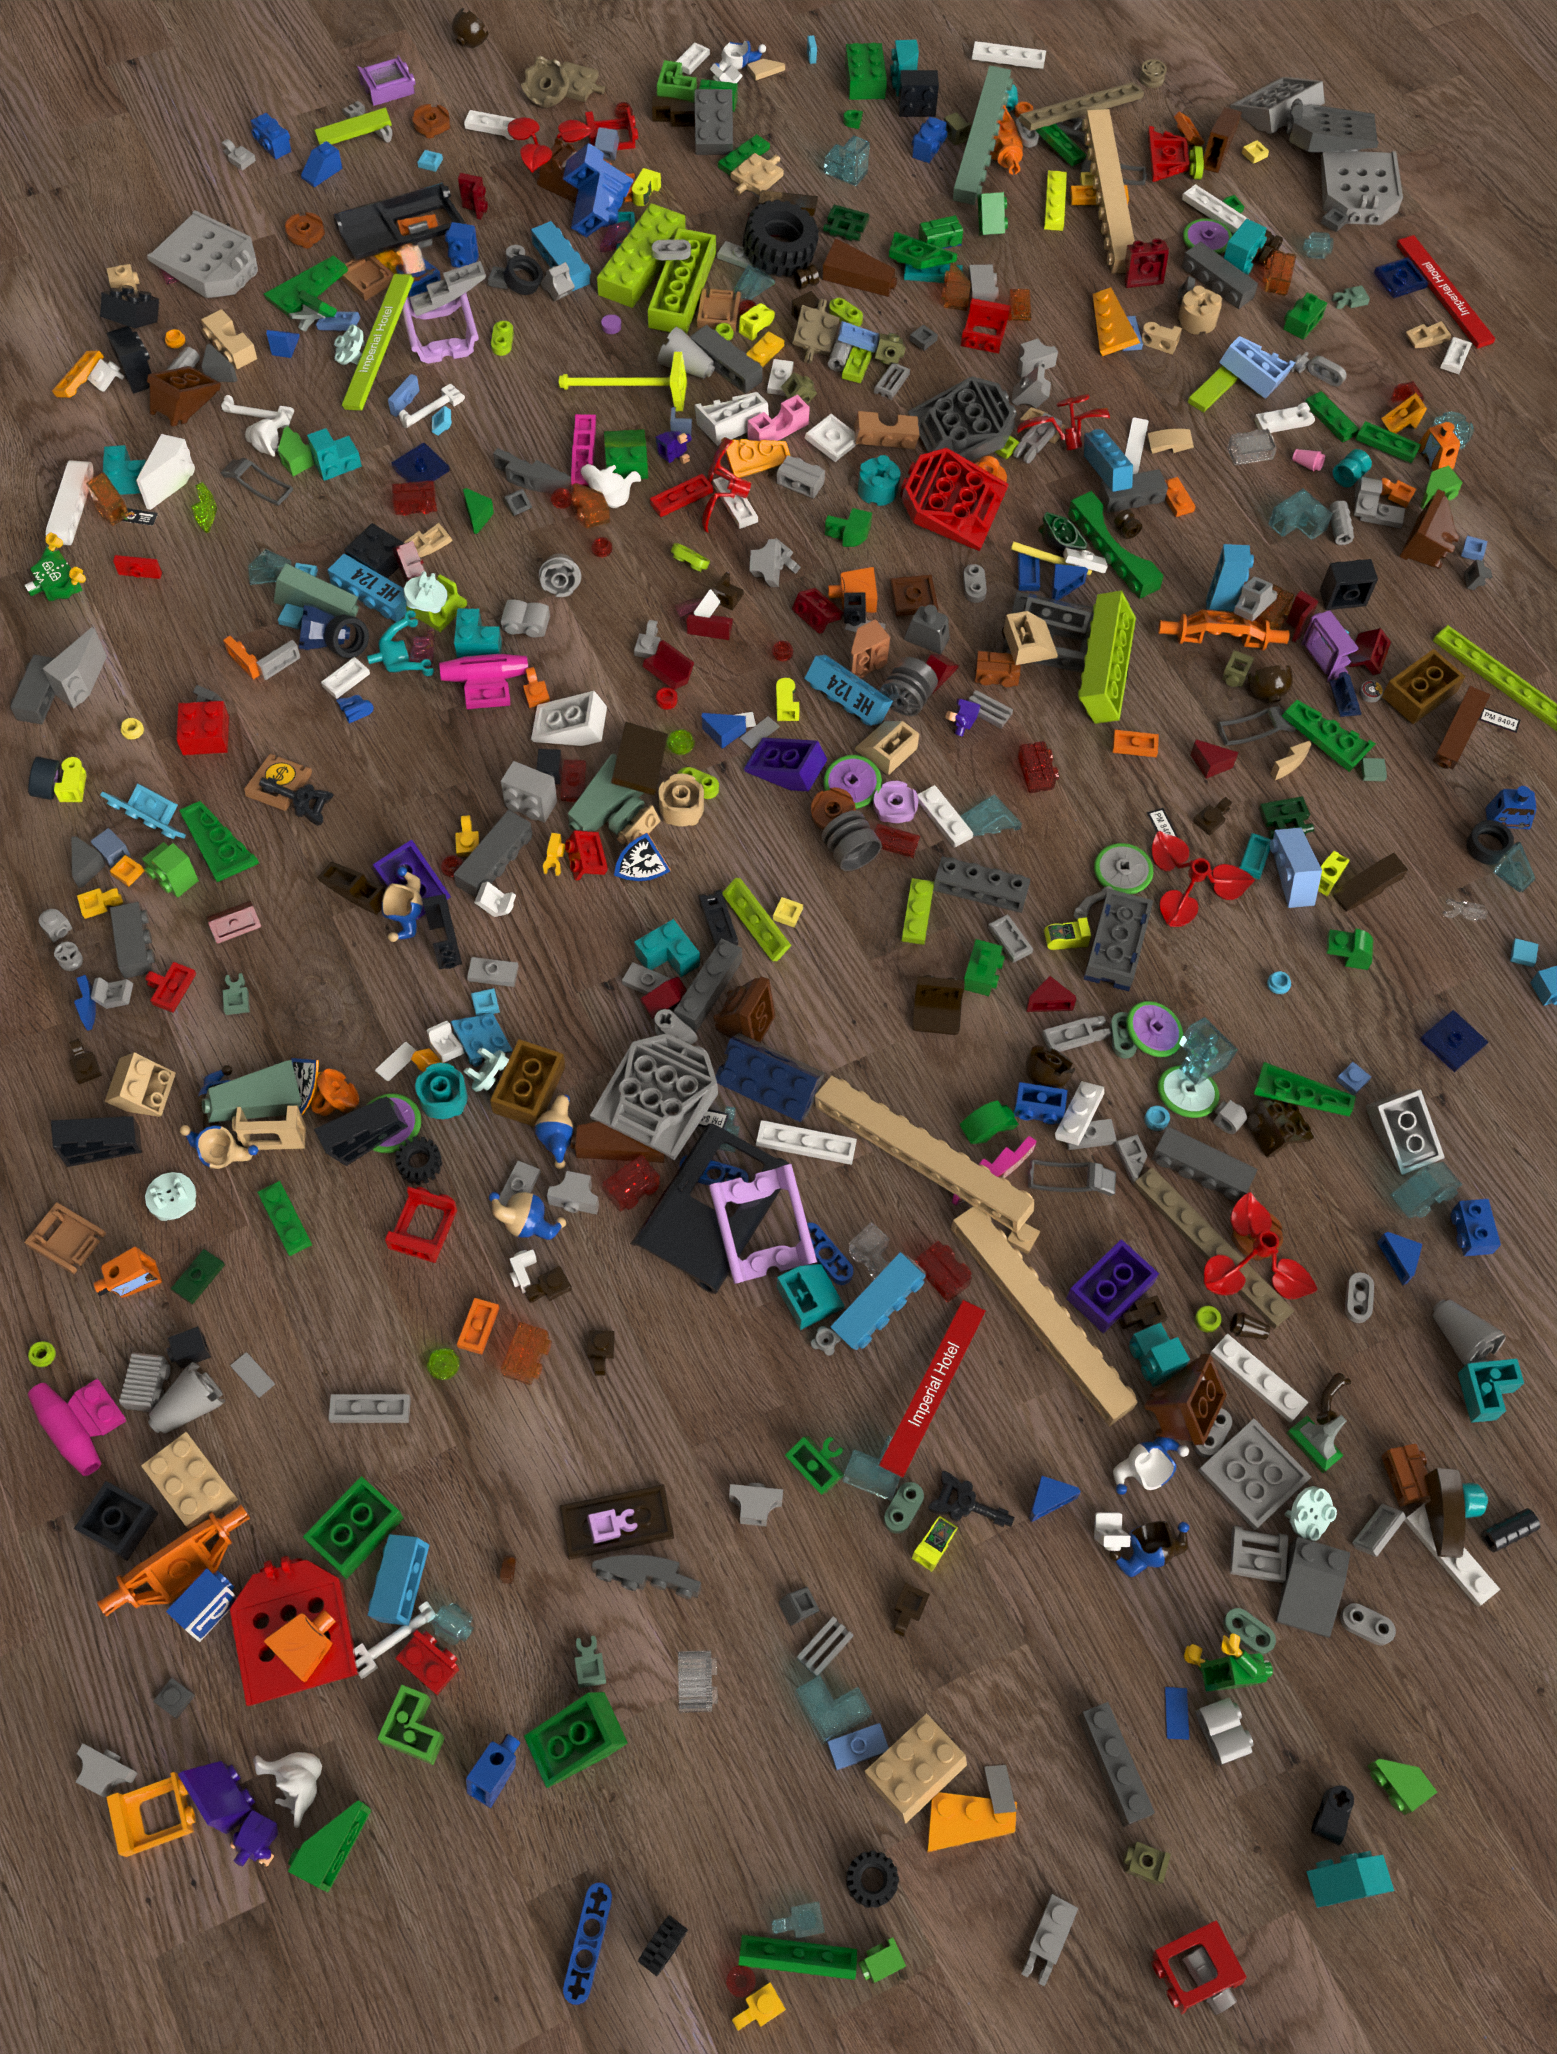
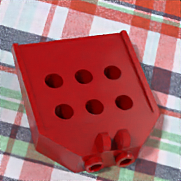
M948 448L920 455L916 463L912 462L908 471L910 477L904 479L900 492L901 500L912 522L980 551L1009 484Z
M287 1555L281 1557V1567L278 1568L273 1566L271 1560L264 1562V1568L259 1570L260 1573L251 1576L230 1608L245 1702L248 1707L359 1675L343 1583L336 1576L308 1560H303L302 1558L290 1560ZM324 1602V1607L319 1613L314 1614L311 1612L312 1606L315 1603ZM291 1609L297 1611L296 1616L303 1613L311 1622L325 1610L336 1621L324 1633L330 1634V1641L333 1644L306 1682L299 1679L276 1654L271 1661H263L264 1653L270 1650V1647L264 1641L290 1622L285 1621L284 1616ZM263 1617H269L268 1625L263 1629H258V1621Z

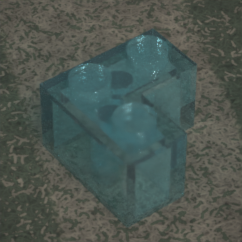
M853 135L844 147L835 144L825 156L824 173L857 186L868 171L870 142Z
M1303 488L1274 507L1268 525L1282 537L1295 528H1299L1313 540L1327 530L1333 513Z
M1204 1017L1189 1025L1179 1043L1188 1052L1179 1069L1197 1085L1226 1069L1238 1049Z
M1444 1162L1427 1164L1390 1195L1408 1218L1417 1216L1422 1218L1432 1210L1430 1206L1436 1201L1441 1203L1444 1200L1447 1202L1459 1193L1457 1189L1462 1186V1183Z
M887 1436L879 1459L854 1449L845 1470L843 1482L892 1501L901 1477L879 1465L893 1437Z
M818 1676L795 1691V1696L822 1745L870 1718L872 1714L859 1687L833 1700L821 1676Z

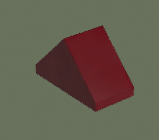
M931 654L926 662L935 672L938 679L937 687L932 695L959 668V665L942 654Z
M1196 739L1190 756L1207 779L1232 769L1239 752Z
M678 976L665 981L643 996L640 1001L650 1017L654 1019L658 1011L663 1009L669 1010L679 1004L687 989Z
M1049 976L1029 996L1026 1012L1073 1011L1076 995Z

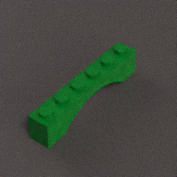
M1090 491L1071 500L1068 512L1069 518L1077 524L1082 534L1088 537L1094 548L1099 550L1106 562L1125 581L1130 591L1141 599L1160 590L1164 575L1152 561L1131 554L1112 538L1104 523L1103 504L1096 495Z

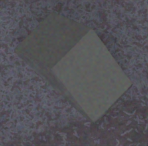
M210 343L206 345L202 363L204 374L218 382L238 381L234 366Z
M75 836L71 837L72 877L78 888H81L106 864L97 850Z

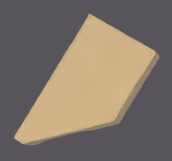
M761 59L747 64V70L755 80H759L784 71L785 64Z

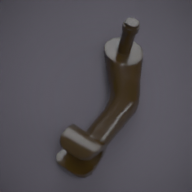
M1336 1373L1322 1393L1321 1413L1317 1415V1422L1320 1425H1324L1337 1418L1336 1413L1331 1410L1332 1398L1345 1384H1351V1380L1345 1378L1342 1373Z

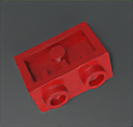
M574 830L565 843V851L569 856L570 870L573 872L574 880H580L583 874L605 875L608 867L599 832Z
M415 1630L412 1633L414 1637L395 1659L438 1696L460 1670L455 1664L458 1659L446 1648L443 1652L435 1646L437 1640L426 1630L423 1634Z

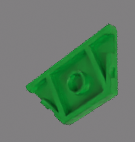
M894 232V238L889 249V257L899 263L912 265L915 269H923L957 261V253Z

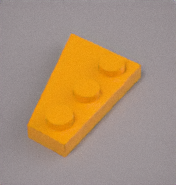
M733 440L734 442L725 452L731 473L739 478L779 467L786 457L790 456L786 441Z
M939 1792L931 1799L927 1853L1012 1834L1015 1832L1016 1812L994 1814L992 1800L989 1798Z

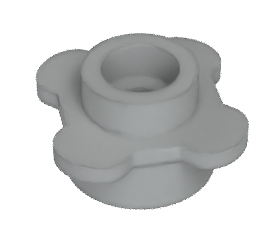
M1308 352L1295 357L1293 362L1296 363L1292 367L1291 372L1296 370L1301 373L1310 362V359L1307 358Z
M821 1326L817 1329L816 1338L811 1341V1346L813 1349H820L824 1351L825 1355L830 1356L834 1353V1347L836 1343L840 1342L841 1337L836 1332L834 1333L833 1330Z

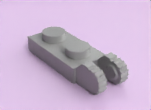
M1044 413L1042 416L1050 417L1051 415ZM1054 417L1058 426L1061 428L1062 421ZM1046 422L1032 426L1015 448L1014 457H1021L1027 447L1029 450L1026 452L1023 461L1027 464L1035 458L1036 453H1039L1057 432L1053 423Z
M1104 1016L1090 1019L1084 1018L1042 1031V1037L1049 1052L1052 1048L1061 1052L1093 1043L1094 1041H1101L1107 1039L1112 1034L1109 1028L1094 1032L1092 1030L1105 1024Z
M1053 1894L1050 1895L1029 1946V1955L1022 1969V1975L1028 1977L1031 1974L1034 1962L1038 1956L1046 1961L1038 1984L1045 1986L1053 1965H1056L1078 1911L1077 1907Z

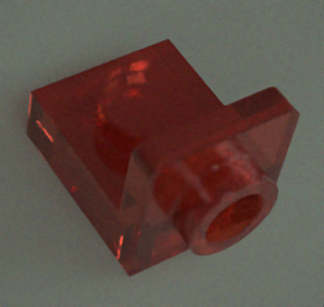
M1414 381L1397 385L1394 388L1391 401L1394 403L1403 400L1404 402L1416 393L1423 402L1424 396Z

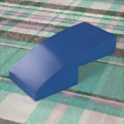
M86 975L76 978L83 997L74 1000L82 1023L87 1031L93 1028L95 1021L96 1002L91 999L92 985Z

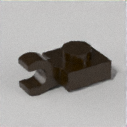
M1224 797L1215 808L1209 804L1194 817L1193 822L1210 836L1224 824L1226 818L1223 815L1230 810L1229 806L1232 804V801Z
M79 1038L70 1041V1046L76 1058L69 1060L77 1083L80 1085L102 1076L93 1052L86 1054Z
M558 1266L538 1276L539 1284H533L525 1288V1295L529 1303L535 1302L545 1295L551 1301L571 1291L572 1286L562 1268Z
M1156 1295L1135 1302L1132 1306L1134 1311L1123 1314L1122 1318L1118 1321L1122 1329L1132 1327L1139 1322L1144 1329L1165 1322L1168 1316Z
M589 1330L588 1358H595V1376H605L606 1358L614 1359L615 1331Z
M907 1583L904 1584L894 1611L901 1613L893 1633L904 1637L911 1618L919 1622L930 1596L929 1593Z

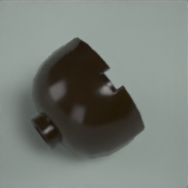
M461 8L452 21L454 39L460 46L464 45L469 48H475L487 39L489 35L488 30L485 33L483 22L471 11L465 13L463 12L464 8Z
M1280 665L1262 668L1255 671V676L1252 677L1250 673L1247 677L1250 690L1254 696L1261 700H1268V703L1281 701V697L1290 691L1293 683L1292 669L1289 665H1286V669H1281Z
M1035 1045L1030 1050L1025 1062L1028 1078L1034 1085L1052 1088L1063 1087L1075 1071V1068H1071L1073 1065L1072 1061L1053 1048L1049 1052L1043 1050L1045 1046Z

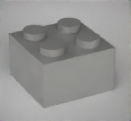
M512 762L501 780L505 807L512 812H520L532 820H539L545 823L557 804L554 777L518 762Z

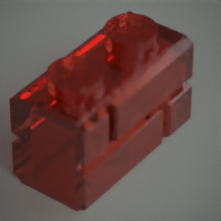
M434 481L392 484L395 515L407 516L414 513L429 514L437 512Z
M1044 741L1019 746L1017 757L1028 792L1036 793L1041 790H1053L1056 780L1059 779L1057 767L1052 765V750L1047 749Z
M640 1155L603 1181L602 1190L619 1212L625 1208L630 1210L637 1205L639 1198L645 1194L649 1196L658 1189L660 1184L659 1175L650 1166L645 1157Z
M937 1241L916 1258L915 1265L926 1275L925 1278L948 1303L969 1287L972 1273L964 1263H958L954 1258L953 1250L948 1245L943 1246L940 1241Z

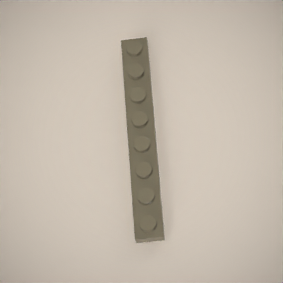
M1134 82L1022 113L1020 114L1019 122L1030 131L1086 115L1087 110H1104L1142 99L1145 91Z
M1153 1167L1135 1181L1134 1186L1207 1261L1213 1256L1225 1255L1231 1258L1236 1266L1243 1260ZM1248 1263L1239 1269L1245 1276L1246 1282L1238 1293L1276 1329L1293 1314L1294 1310Z

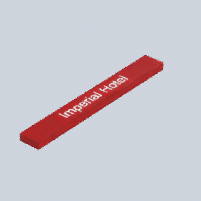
M1415 235L1399 239L1396 246L1476 349L1493 344L1496 338Z
M965 1300L962 1301L880 1462V1467L902 1478L904 1477L986 1310Z

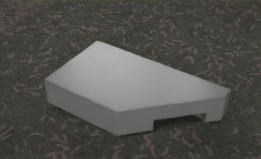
M1138 1134L1116 1141L1114 1144L1132 1184L1138 1179L1148 1156Z

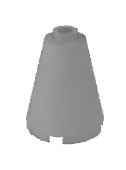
M675 327L667 337L669 339L667 344L662 345L657 361L663 366L672 368L674 352H682L686 373L703 379L706 376L710 377L715 369V366H713L714 361L682 329Z
M1441 1300L1433 1308L1434 1320L1463 1366L1469 1363L1486 1362L1487 1359L1484 1357L1490 1352L1494 1355L1506 1339L1501 1330L1453 1300Z
M192 1362L183 1370L149 1413L150 1420L148 1423L155 1432L159 1433L161 1431L166 1434L220 1407L225 1402V1399H219L223 1394L217 1384L206 1372L200 1374L197 1371L200 1366Z

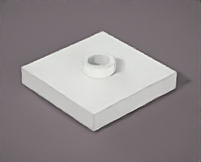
M832 414L828 415L805 435L807 441L834 462L857 445L855 444L854 431Z

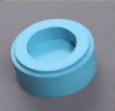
M1162 1106L1150 1107L1144 1117L1146 1126L1154 1131L1165 1129L1170 1120L1169 1112Z

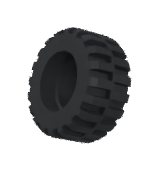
M765 201L763 205L759 204L749 213L742 240L744 253L748 256V260L755 264L756 268L760 271L762 269L766 274H776L777 277L782 275L790 277L793 275L794 270L806 269L813 260L819 238V231L812 216H809L808 211L802 210L801 206L797 204H790V201ZM770 235H780L791 242H781Z

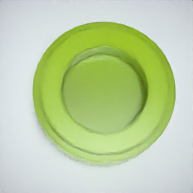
M1212 1306L1201 1307L1194 1318L1197 1328L1206 1333L1214 1332L1222 1320L1220 1312Z

